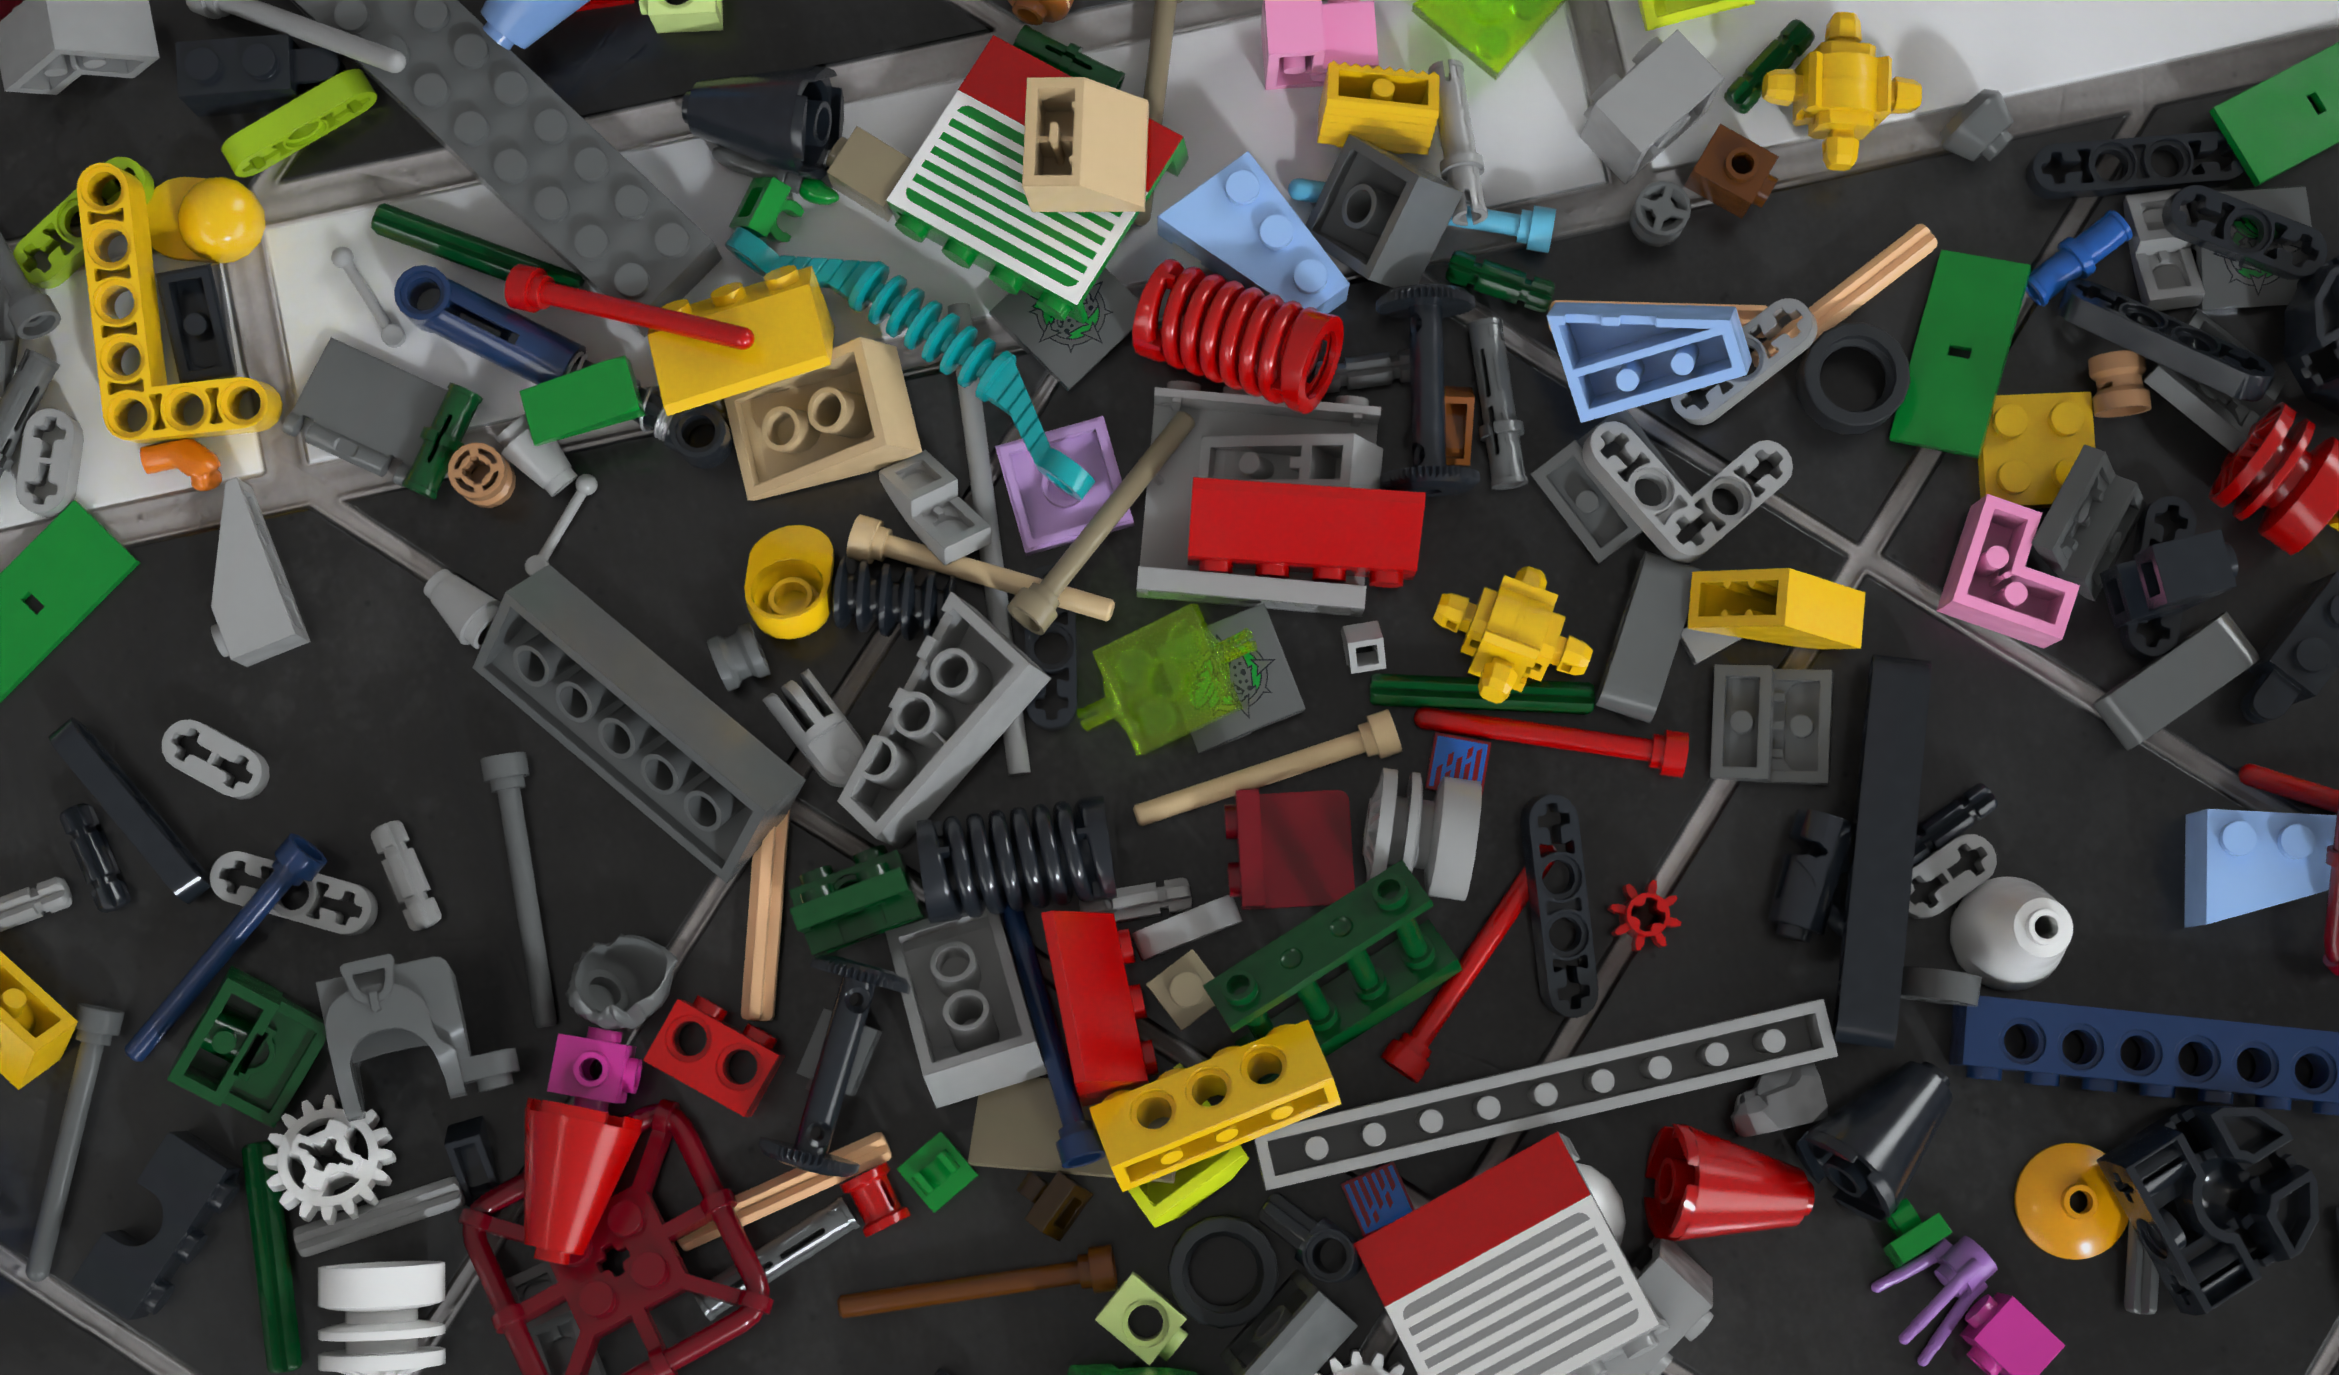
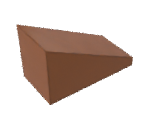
M1445 386L1446 465L1470 466L1475 403L1472 387Z

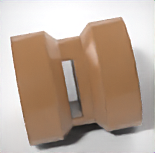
M2130 350L2099 354L2088 359L2089 376L2096 382L2097 393L2092 398L2095 417H2124L2140 414L2152 409L2150 391L2143 386L2142 380L2143 374L2147 371L2146 357Z
M470 443L460 447L453 454L448 464V477L451 485L470 503L480 508H494L502 505L511 497L515 489L516 476L513 467L497 450L485 443Z

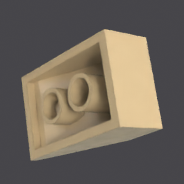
M859 337L833 348L831 365L724 398L747 500L756 501L876 471L922 453L897 347Z

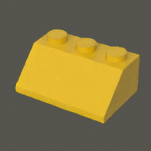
M794 265L783 266L767 273L764 276L765 281L743 287L741 282H734L715 289L710 294L711 298L692 304L687 299H681L661 307L747 327L753 332L755 337L754 343L749 349L740 350L649 329L647 336L662 403L667 416L831 365L835 326L812 266L799 270Z

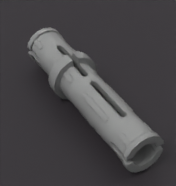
M1448 59L1450 73L1449 81H1446L1442 60L1432 64L1428 69V75L1436 72L1440 76L1439 116L1437 120L1444 157L1439 164L1440 173L1443 180L1463 192L1452 215L1453 223L1460 226H1468L1466 204H1470L1473 225L1483 222L1488 217L1480 175L1484 173V162L1482 155L1476 153L1463 74V63L1458 60Z

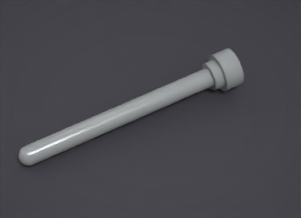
M186 0V4L192 12L205 17L219 19L232 14L391 73L401 72L406 65L405 56L400 51L259 0Z

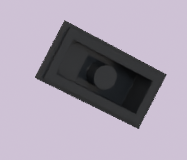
M212 263L156 273V281L179 382H198L237 375L220 264Z

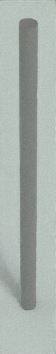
M956 303L947 307L948 314L953 312L960 316V325L956 335L967 326L972 325L970 304ZM961 365L956 369L957 379L962 368ZM978 378L966 388L960 386L957 381L973 508L991 526V544L979 549L980 561L1004 568L983 403L975 394L980 380ZM984 586L988 620L1014 643L1010 612L1007 609L1009 604L1007 592ZM1022 711L1003 733L1008 776L1031 773Z

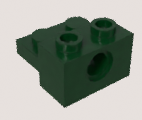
M879 845L855 854L853 856L855 865L834 873L832 866L826 865L799 876L801 886L788 890L794 907L790 908V912L797 931L804 933L812 956L827 955L883 934L885 931L925 918L905 860L899 850L887 852L885 845Z
M231 965L174 1060L167 1080L219 1107L224 1103L274 1129L327 1040L324 1020L322 1017L282 997L283 992ZM264 1032H266L265 1038L247 1068L241 1066L259 1034L263 1036Z

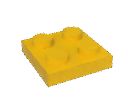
M2091 392L1997 395L1981 455L1978 459L1980 499L1990 494L2030 509L2050 508L2084 444L2096 448Z

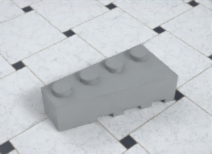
M950 592L941 609L945 613L932 637L927 635L916 655L920 659L904 689L899 687L888 707L892 708L879 735L872 736L837 800L872 836L900 850L917 832V821L927 820L1051 679L1049 675L977 609L953 592Z
M1654 1237L1647 1245L1652 1249V1258L1641 1270L1637 1267L1632 1268L1656 1316L1666 1320L1670 1328L1656 1335L1660 1344L1649 1352L1631 1360H1628L1626 1354L1623 1353L1604 1363L1608 1371L1605 1375H1661L1673 1359L1669 1351L1684 1336L1689 1341L1694 1340L1713 1319L1714 1315L1709 1311L1713 1307V1277L1674 1241Z

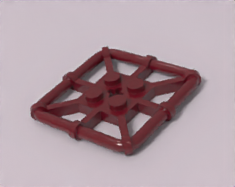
M662 1099L658 1104L653 1103L641 1107L626 1115V1117L643 1120L641 1133L652 1128L633 1185L610 1198L583 1256L571 1254L569 1265L549 1262L558 1283L521 1303H516L486 1233L524 1244V1226L492 1216L524 1198L525 1171L485 1192L471 1204L469 1209H462L458 1223L463 1225L462 1235L465 1248L495 1314L492 1316L491 1321L497 1334L505 1335L522 1375H549L526 1324L565 1302L568 1303L580 1329L565 1375H588L600 1339L634 1321L647 1349L649 1359L620 1375H678V1369L747 1332L761 1320L763 1314L770 1315L774 1300L769 1298L770 1288L766 1273L734 1210L738 1204L731 1189H724L693 1123L680 1110L678 1102ZM673 1136L703 1200L696 1207L665 1223L654 1201L652 1192ZM714 1220L746 1290H740L690 1275L674 1242ZM614 1248L619 1252L628 1250L630 1257L623 1262L625 1272L617 1277L610 1270L603 1272L602 1267L603 1263L607 1260L606 1254ZM685 1292L740 1307L669 1348L666 1347L650 1311Z

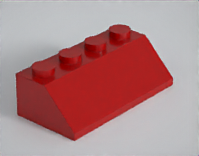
M1193 477L1187 565L1199 566L1198 571L1224 574H1232L1233 568L1255 570V576L1289 579L1290 572L1312 573V581L1338 584L1346 583V576L1369 577V585L1383 588L1402 587L1403 580H1413L1417 572L1426 492Z

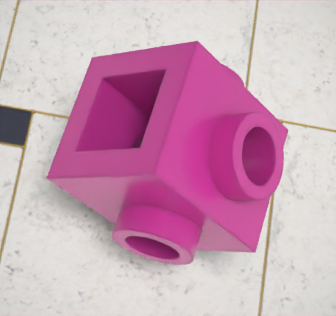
M588 1026L586 1037L558 1033L547 1092L575 1096L574 1106L608 1112L609 1102L615 1104L626 1103L627 1094L636 1093L641 1078L642 1060L635 1058L637 1046L621 1044L623 1032ZM597 1061H600L602 1074L597 1079L594 1075V1066Z

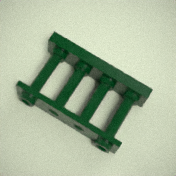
M1400 860L1210 980L1203 987L1233 1033L1246 1024L1250 1029V1033L1235 1041L1237 1046L1241 1047L1263 1038L1269 1031L1280 1025H1295L1308 1019L1324 1057H1327L1462 971L1457 957L1429 919L1420 925L1417 924L1415 917L1434 905L1403 860ZM1393 931L1396 932L1398 939L1369 957L1366 948ZM1344 962L1347 963L1349 970L1321 988L1319 987L1317 979ZM1295 993L1298 995L1299 1002L1270 1019L1267 1014L1268 1010ZM1271 1073L1264 1075L1259 1081L1261 1084H1269L1275 1081L1279 1074Z

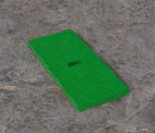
M2339 42L2213 107L2209 111L2255 187L2339 143ZM2308 96L2312 98L2321 114L2318 115L2307 98Z
M1941 249L1909 364L1910 384L1904 402L1896 411L1889 436L1891 442L1980 458L2031 272V265ZM1955 348L1971 351L1970 358L1949 355L1950 350Z
M73 500L0 573V703L141 563L76 500ZM31 594L44 606L38 614L25 602Z

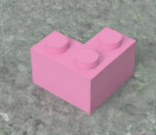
M1263 0L1261 37L1265 90L1323 86L1328 64L1333 60L1339 65L1343 62L1350 66L1357 63L1361 67L1368 64L1371 68L1379 65L1374 1L1328 0L1327 4H1322V0Z
M1987 494L1970 507L1936 611L2044 649L2063 639L2080 585L2025 567L2042 512Z

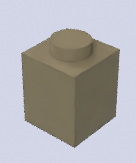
M856 126L848 139L841 137L831 149L826 160V166L829 167L827 175L832 188L889 222L893 213L886 200L912 159Z
M1193 949L1146 984L1181 1032L1215 1007L1203 987L1204 984L1214 979V976Z

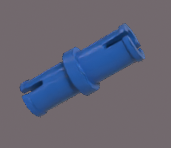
M2110 209L2103 217L2076 238L2066 237L2058 244V252L2030 272L2025 290L2028 296L2036 304L2045 306L2049 303L2050 299L2066 288L2069 281L2079 277L2087 279L2096 271L2095 265L2133 237L2129 224L2115 210L2111 211Z

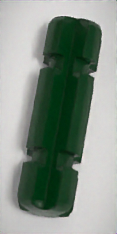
M1798 19L1792 20L1780 32V35L1777 37L1778 40L1774 39L1748 66L1743 77L1739 76L1727 89L1724 99L1736 112L1746 114L1759 101L1758 99L1762 94L1763 77L1768 72L1775 69H1789L1797 59L1796 57H1800L1811 46L1815 35L1802 21Z
M1460 250L1454 251L1446 270V279L1449 282L1466 287L1467 283L1475 285V291L1514 304L1518 300L1525 302L1524 307L1540 313L1548 310L1555 292V284L1552 281L1537 276L1533 280L1528 279L1525 272L1484 259L1483 263L1475 261V255Z

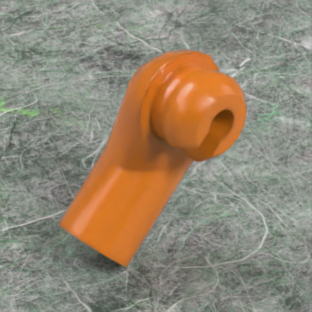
M184 438L140 448L142 466L147 474L179 469L182 473L191 477V485L198 491L212 490L222 482V474L218 470L221 466L219 458L215 453L194 439Z

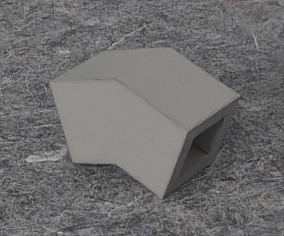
M1378 621L1342 626L1341 635L1346 665H1349L1351 674L1386 669L1384 640ZM1372 646L1373 651L1356 654V648Z

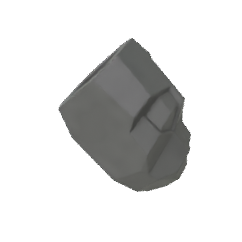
M1814 1062L1761 1074L1752 1089L1738 1095L1736 1098L1734 1112L1731 1115L1734 1131L1740 1137H1749L1804 1125L1826 1118L1828 1116V1105L1821 1078Z

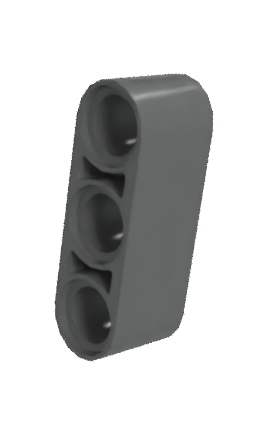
M1645 551L1637 569L1595 700L1596 706L1651 723L1658 708L1688 616L1692 572L1701 571V569Z
M2225 611L2179 641L2171 651L2155 658L2112 688L2092 705L2123 748L2128 751L2159 732L2260 660L2261 657L2229 613Z

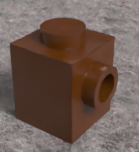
M1719 124L1684 187L1742 219L1752 203L1762 208L1775 187L1778 178L1769 173L1779 156L1728 127Z

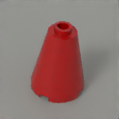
M528 1097L525 1108L524 1244L536 1247L534 1259L569 1265L571 1254L584 1255L641 1135L643 1120L626 1116L621 1118L611 1116L608 1112L548 1100L541 1101Z
M1672 1123L1673 1127L1664 1126L1659 1130L1652 1144L1646 1165L1645 1178L1655 1179V1198L1644 1197V1206L1648 1227L1655 1238L1680 1241L1793 1227L1799 1225L1804 1216L1809 1215L1812 1211L1815 1199L1814 1187L1812 1182L1807 1180L1804 1170L1686 1124Z

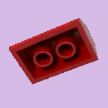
M1055 910L1042 912L1041 916L1074 1083L1082 1106L1101 1103L1108 1095L1116 1091L1134 1090L1149 1084L1148 1076L1159 1074L1152 1039L1140 1041L1136 1023L1138 1019L1147 1018L1141 985L1129 986L1125 964L1136 962L1129 928L1117 930L1114 913Z

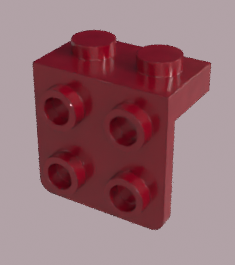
M1259 789L1236 790L1234 796L1235 804L1224 805L1226 839H1237L1238 862H1228L1229 897H1240L1241 910L1331 905L1355 889L1349 797L1344 791L1323 790L1259 794Z

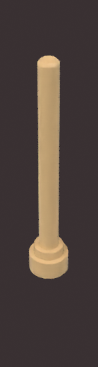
M861 514L856 518L847 543V557L857 561L864 559L868 561V564H871L874 560L883 562L888 557L949 576L953 575L959 579L1014 595L1022 587L1029 588L1032 583L1040 584L1043 580L965 556L944 565L924 544L893 536L892 529L884 527L882 520ZM1068 586L1058 597L1060 602L1058 607L1103 621L1110 620L1115 607L1113 599Z
M1388 709L1366 716L1367 722L1357 725L1358 731L1136 804L1133 807L1137 823L1140 826H1145L1235 796L1236 790L1257 789L1365 752L1367 757L1378 754L1380 759L1401 753L1402 747L1392 716Z

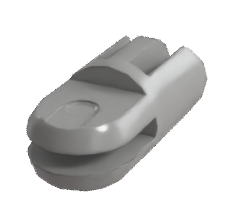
M808 668L800 673V680L826 717L822 716L795 681L790 680L781 687L785 700L807 729L806 732L775 693L772 692L762 701L818 775L831 786L844 788L867 746Z

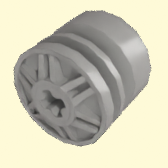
M1383 768L1379 783L1369 799L1365 821L1362 855H1364L1367 872L1366 882L1385 871L1387 864L1394 865L1403 860L1411 873L1413 868L1424 869L1425 891L1428 896L1465 901L1470 887L1477 849L1482 804L1481 781L1444 776L1438 785L1434 801L1423 800L1421 773L1412 772L1410 774L1406 796L1401 797L1397 796L1398 770Z

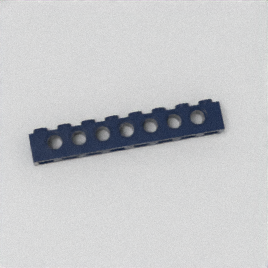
M1980 995L1977 1007L1953 1005L1949 1065L1967 1066V1078L2002 1081V1070L2024 1072L2025 1084L2059 1087L2060 1076L2082 1078L2081 1089L2117 1093L2118 1082L2140 1084L2139 1095L2175 1099L2176 1088L2197 1090V1101L2233 1104L2234 1094L2255 1096L2254 1107L2291 1110L2292 1100L2313 1102L2312 1113L2339 1116V1032ZM2013 1025L2019 1027L2024 1032L2027 1041L2024 1052L2017 1058L2012 1056L2004 1045V1036ZM2071 1031L2081 1038L2084 1045L2083 1055L2076 1063L2070 1062L2062 1050L2063 1040ZM2129 1037L2138 1043L2141 1050V1059L2133 1069L2128 1068L2120 1056L2121 1046ZM2185 1044L2191 1045L2198 1054V1066L2190 1075L2182 1070L2178 1060L2179 1052ZM2243 1050L2250 1052L2256 1063L2255 1072L2249 1080L2242 1078L2237 1070V1058ZM2302 1056H2305L2313 1067V1077L2306 1086H2303L2295 1075L2296 1062Z

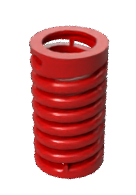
M1175 259L1163 261L1150 276L1137 305L1132 331L1135 352L1143 357L1157 362L1166 361L1168 365L1176 369L1185 368L1193 375H1205L1207 379L1215 383L1224 382L1225 385L1232 389H1244L1246 393L1254 397L1263 396L1267 401L1274 404L1285 402L1288 408L1304 415L1311 413L1325 396L1337 369L1344 339L1343 322L1336 315L1322 313L1313 307L1304 309L1299 302L1293 300L1285 303L1279 295L1269 294L1265 296L1259 288L1251 287L1246 289L1242 283L1236 280L1226 282L1221 275L1215 273L1206 276L1204 271L1195 266L1184 269L1182 263ZM1166 289H1170L1171 291L1163 314L1162 326L1158 331V318L1162 299ZM1189 297V304L1187 306L1185 315H1183L1184 307ZM1323 340L1327 341V348L1323 363L1310 384L1306 383L1318 361Z

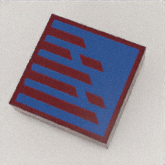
M1435 732L1424 790L1436 792L1441 779L1445 776L1481 781L1483 794L1492 742Z
M1394 1161L1387 1162L1340 1183L1363 1238L1415 1210Z

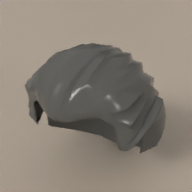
M621 933L610 943L593 942V945L588 948L587 952H582L581 958L574 963L571 980L567 985L568 990L565 995L568 998L570 1007L580 1017L606 1030L634 1029L659 1010L667 1000L672 985L673 971L678 960L665 947L645 937Z

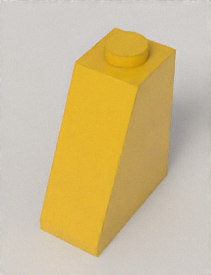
M1791 568L1692 572L1687 628L1812 650L1861 649L1865 592Z

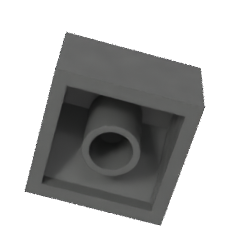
M1349 134L1305 226L1325 252L1368 280L1392 288L1415 285L1419 283L1463 192L1432 173L1357 136Z

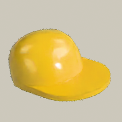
M177 177L167 180L154 189L153 196L147 204L151 246L160 254L174 260L219 264L235 262L249 255L261 242L266 227L265 212L257 196L239 181L227 177Z
M805 525L785 526L769 532L752 548L749 554L744 586L745 599L752 620L764 633L779 639H796L817 631L827 622L832 608L831 585L835 554L830 539L823 532Z

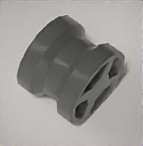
M1658 181L1649 184L1640 192L1630 211L1629 224L1632 233L1640 242L1648 246L1661 247L1671 244L1679 237L1690 218L1691 203L1689 197L1680 186L1672 182ZM1650 211H1651V213H1652V216L1655 218L1654 221H1653V219H1652L1651 216H1650V213H1649Z
M750 622L738 626L736 633L726 638L716 635L707 639L711 656L727 691L730 692L739 688L742 680L751 676L761 679L771 675L767 659Z

